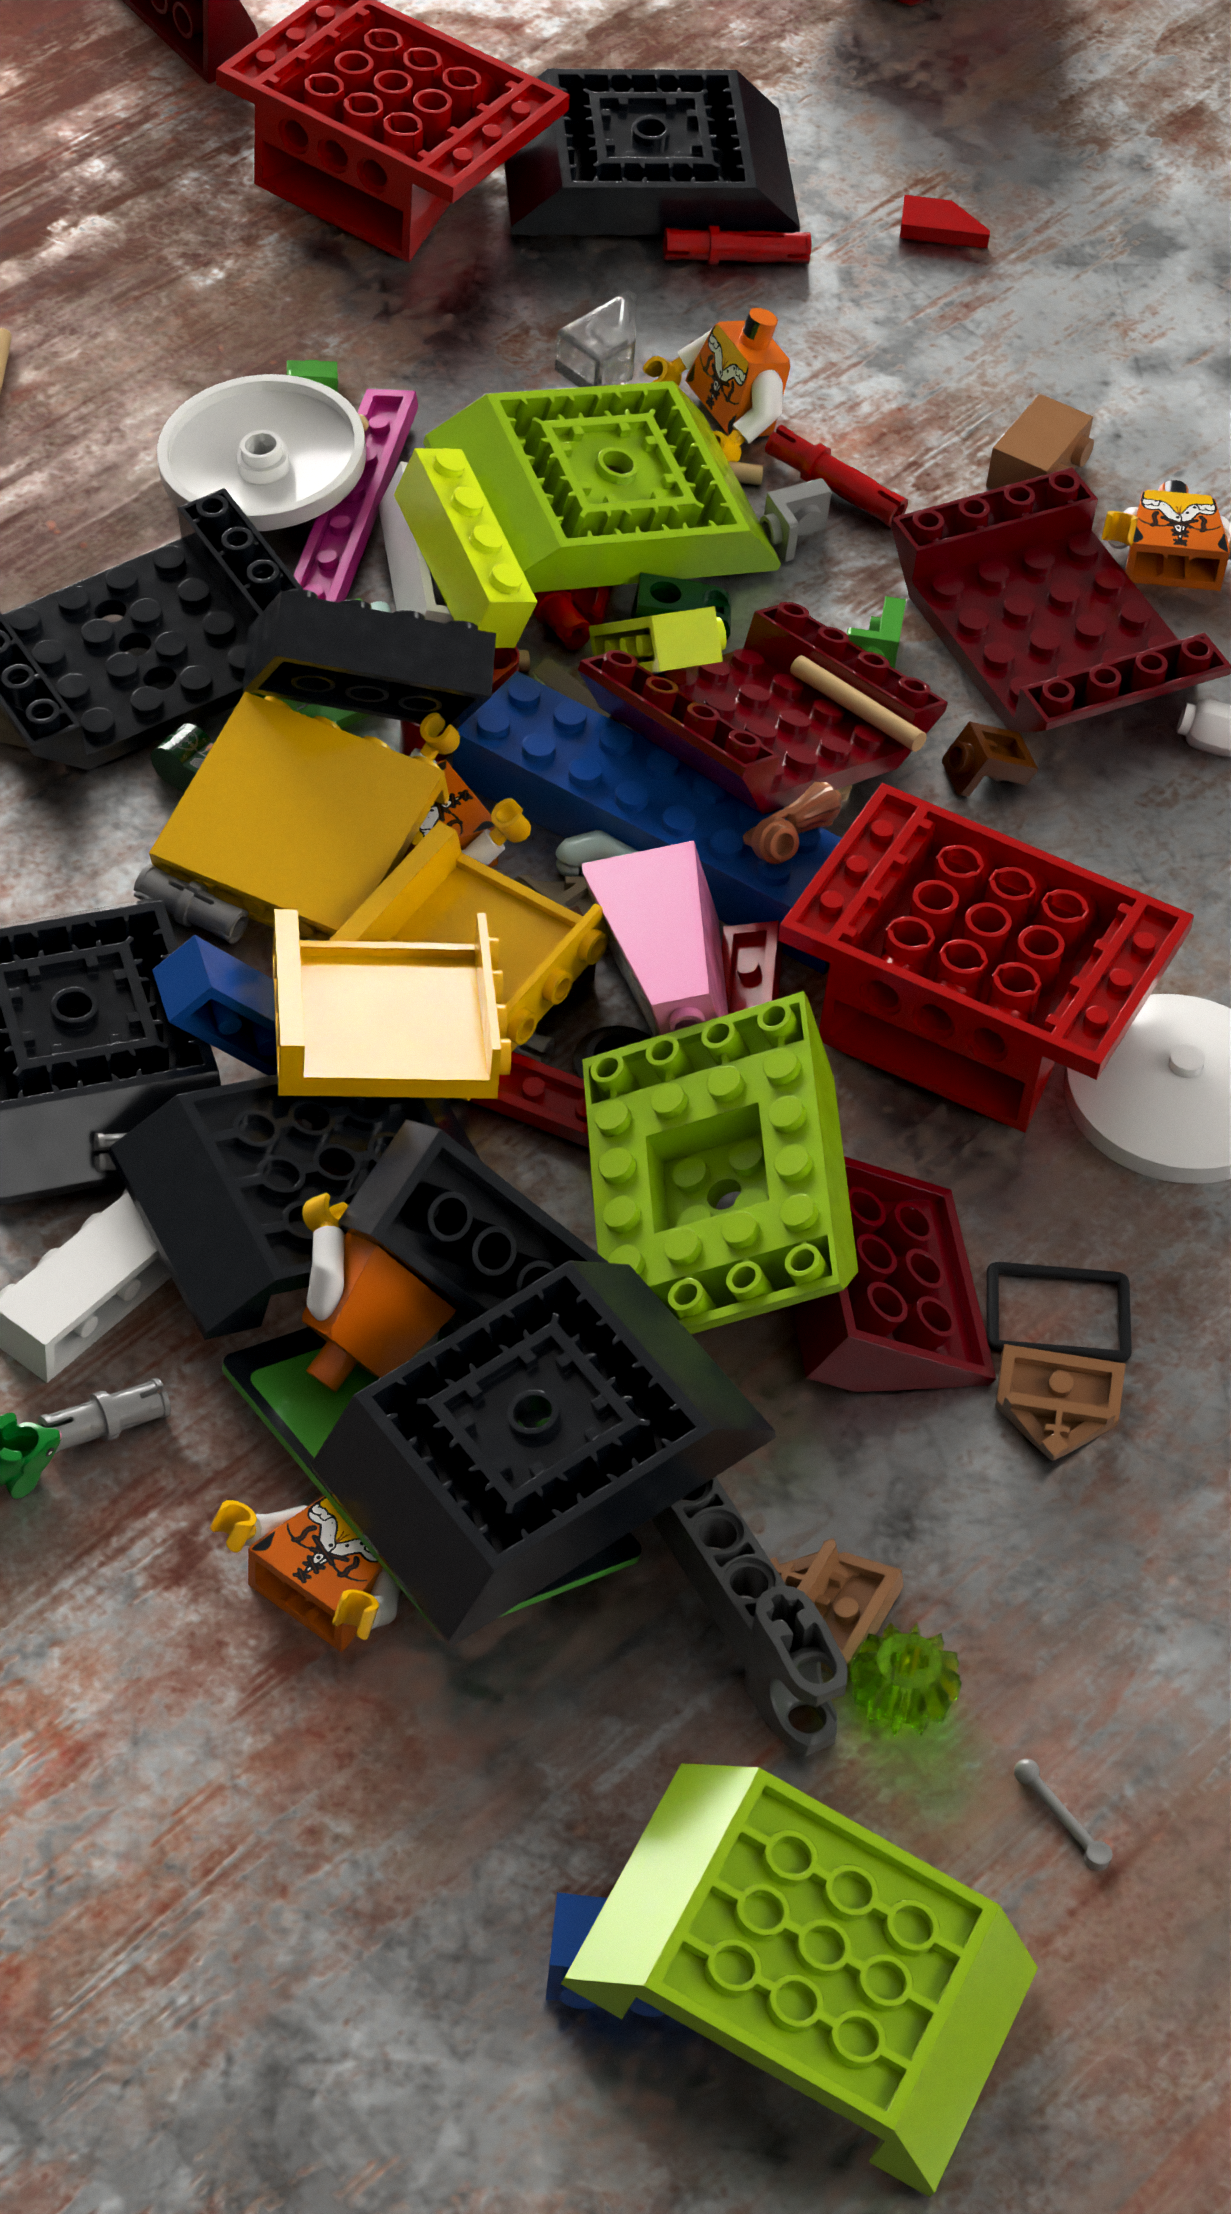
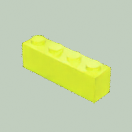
M415 448L396 488L394 497L453 620L471 622L477 625L478 630L496 633L495 648H515L537 604L527 579L462 449Z
M715 606L589 626L593 657L610 650L623 651L634 656L638 664L651 673L723 662L721 650L726 648L727 642L725 626L722 619L716 617Z

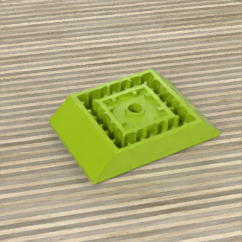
M674 381L489 393L425 435L423 441L425 448L462 449L533 593L638 583L640 572L679 579L778 571L781 562L704 414Z
M804 991L582 1059L597 1252L609 1263L629 1264L690 1334L843 1291L858 1273V1264L835 1081L808 997ZM731 1192H741L732 1206L726 1209H716L718 1202L723 1196Z

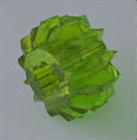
M890 1622L887 1628L883 1630L882 1637L868 1634L867 1638L862 1642L860 1653H857V1657L852 1660L850 1677H852L851 1682L854 1683L852 1690L854 1705L868 1707L866 1715L868 1716L869 1725L886 1719L890 1721L893 1735L901 1730L903 1724H910L921 1736L925 1729L928 1728L930 1720L943 1724L950 1714L951 1705L959 1697L962 1682L959 1680L960 1675L957 1674L959 1667L957 1652L943 1651L942 1633L926 1639L921 1636L917 1622L910 1628L908 1633H901Z

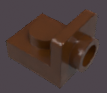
M971 721L967 723L942 758V764L957 794L966 797L972 794L984 776L995 781L1006 780L1028 785L1039 770L1020 733Z

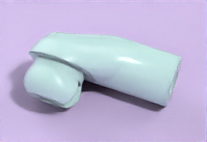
M594 830L565 838L556 849V868L563 876L578 877L579 874L583 873L582 863L639 851L604 831Z

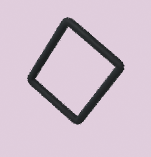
M1009 1262L991 1263L987 1268L988 1345L996 1352H1002L1004 1344L1112 1362H1125L1132 1354L1129 1278L1121 1272ZM999 1274L1118 1284L1120 1350L999 1340Z

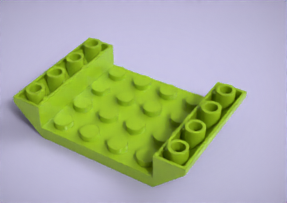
M681 1763L561 1985L620 2019H623L636 1997L879 2137L878 2143L868 2162L924 2195L931 2197L937 2189L1038 1967L999 1904L760 1767Z

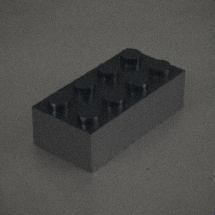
M305 589L281 591L248 628L243 691L421 724L429 714L439 713L445 720L443 729H446L450 724L457 729L492 697L496 633L478 630L477 625L467 621H450L445 624L425 620L423 614L411 610H399L393 613L374 610L369 603L361 600H343L338 603L318 599L316 593Z
M407 1119L337 1222L349 1233L378 1245L456 1309L455 1314L467 1323H470L567 1261L609 1263L444 1131Z

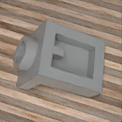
M823 478L767 493L764 516L760 518V524L772 547L783 562L794 560L797 538L799 536L809 535L826 529L832 491Z

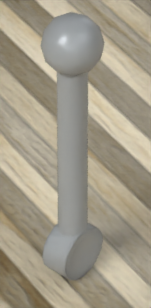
M1027 1758L1020 1760L1014 1768L1016 1779L1021 1784L1030 1785L1082 1846L1086 1851L1084 1855L1086 1865L1095 1871L1106 1869L1113 1855L1110 1846L1105 1842L1094 1841L1041 1779L1039 1776L1040 1768L1035 1761Z

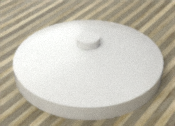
M264 374L240 377L216 384L183 403L171 415L162 429L157 444V459L163 487L170 499L178 507L225 488L258 531H269L307 522L340 503L353 490L361 478L366 463V442L359 414L341 394L328 386L310 379L290 375Z
M1152 994L1145 1002L1097 1080L1066 1067L1064 1094L1070 1114L1080 1131L1099 1151L1134 1172L1163 1181L1185 1184H1204L1231 1179V1009L1216 1002L1193 996Z

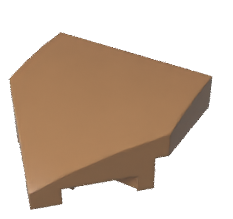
M1004 1344L1001 1354L995 1406L1033 1445L1051 1461H1054L1117 1426L1120 1416L1126 1364Z
M834 1538L823 1541L819 1552L779 1564L777 1557L771 1558L770 1561L785 1584L803 1591L822 1615L844 1656L848 1670L847 1679L850 1680L904 1587L902 1570L847 1552L838 1553ZM821 1662V1669L833 1674L832 1670Z

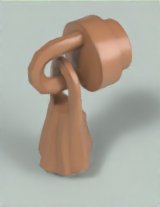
M814 782L792 804L763 819L757 826L748 830L742 836L744 843L751 846L756 856L766 862L780 864L791 859L799 847L798 834L832 825L833 820L838 816L841 809L842 797L839 791L826 782Z

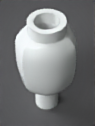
M1212 699L1201 700L1197 705L1186 702L1178 720L1176 733L1186 736L1187 743L1194 749L1231 758V705Z

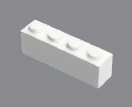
M401 461L378 506L396 611H416L423 614L425 620L446 624L447 622L454 621L394 497L396 488L408 464Z
M125 1189L117 1201L102 1213L97 1212L91 1215L82 1225L80 1231L60 1248L49 1250L41 1258L37 1267L17 1284H9L0 1291V1349L46 1383L172 1277L127 1189Z

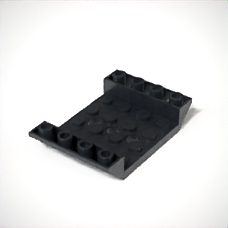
M225 488L177 507L181 532L180 539L2 614L0 612V709L32 755L91 770L169 736L183 724L190 723L194 725L237 706L245 692L243 691L248 628L281 591L285 592L290 589L303 588ZM109 615H120L123 617L121 620L113 623L102 619ZM134 648H144L148 650L146 653L140 656H134L130 653H126L128 650ZM160 681L173 684L164 690L151 687L152 684Z
M276 1074L178 1094L111 1145L109 1156L204 1340L261 1327L271 1295L309 1287L312 1267L313 1232L308 1229L302 1216L305 1202L310 1198L328 1193L330 1195L329 1207L341 1202L349 1205L406 1119L441 1129L481 1161L446 1098L278 1096V1077ZM306 1119L311 1124L321 1126L323 1129H305L296 1120ZM331 1164L333 1167L346 1171L348 1174L344 1176L332 1175L326 1172L320 1165ZM339 1227L344 1232V1234L347 1233V1230H345L343 1227Z

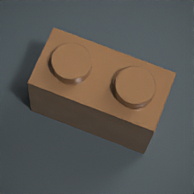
M1039 393L993 447L986 487L996 489L1071 467L1073 469L1076 466L1082 468L1088 461L1094 446V440L1089 438L1093 416Z

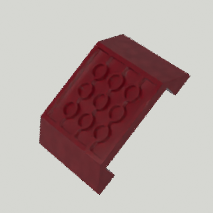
M1073 467L893 517L891 521V528L909 598L1006 728L1018 733L1050 730L1231 674V664L1205 632L1178 640L1093 533L1092 526L1098 498Z
M781 602L779 605L754 611L743 649H736L733 652L723 654V662L667 670L653 674L640 666L637 659L631 654L619 650H610L604 654L580 660L578 672L602 710L762 815L789 806L804 794L814 782H826L837 790L896 770L912 752L906 746L791 674V665L798 656H805L926 734L944 714L948 705L947 701L931 692L929 685L925 682L905 676L889 666V661L882 655L865 651L849 641V636L845 632L837 628L825 626L809 616V611L805 607L793 602Z

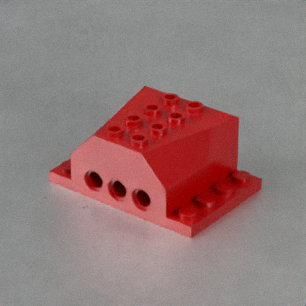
M309 0L216 68L217 86L255 104L254 184L410 263L450 203L456 202L569 110L570 94L377 0Z
M881 783L780 923L778 941L830 963L819 1033L824 1044L1026 1133L1055 1063H1059L1095 1080L1098 1079L1191 931L1194 915L897 788Z

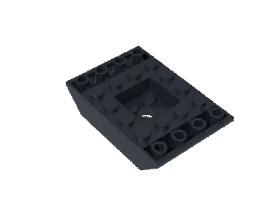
M548 68L536 77L570 94L569 110L503 163L511 234L528 236L664 235L665 228L707 230L708 226H719L720 231L800 232V223L779 109L738 70Z
M145 899L0 925V1206L123 1183L117 1170L96 1171L94 1157L99 1156V1154H107L109 1150L93 1151L95 1133H128L176 1095L221 1086L219 1070L211 1045L168 1021L152 970L179 948L163 900ZM79 1007L88 1014L79 1018H69L62 1015L61 1012L68 1008Z
M567 1261L354 1394L312 1461L311 1467L316 1476L451 1648L776 1438V1434L771 1425L629 1264ZM532 1410L547 1411L551 1414L550 1419L544 1425L537 1428H525L518 1424L519 1419L525 1413Z

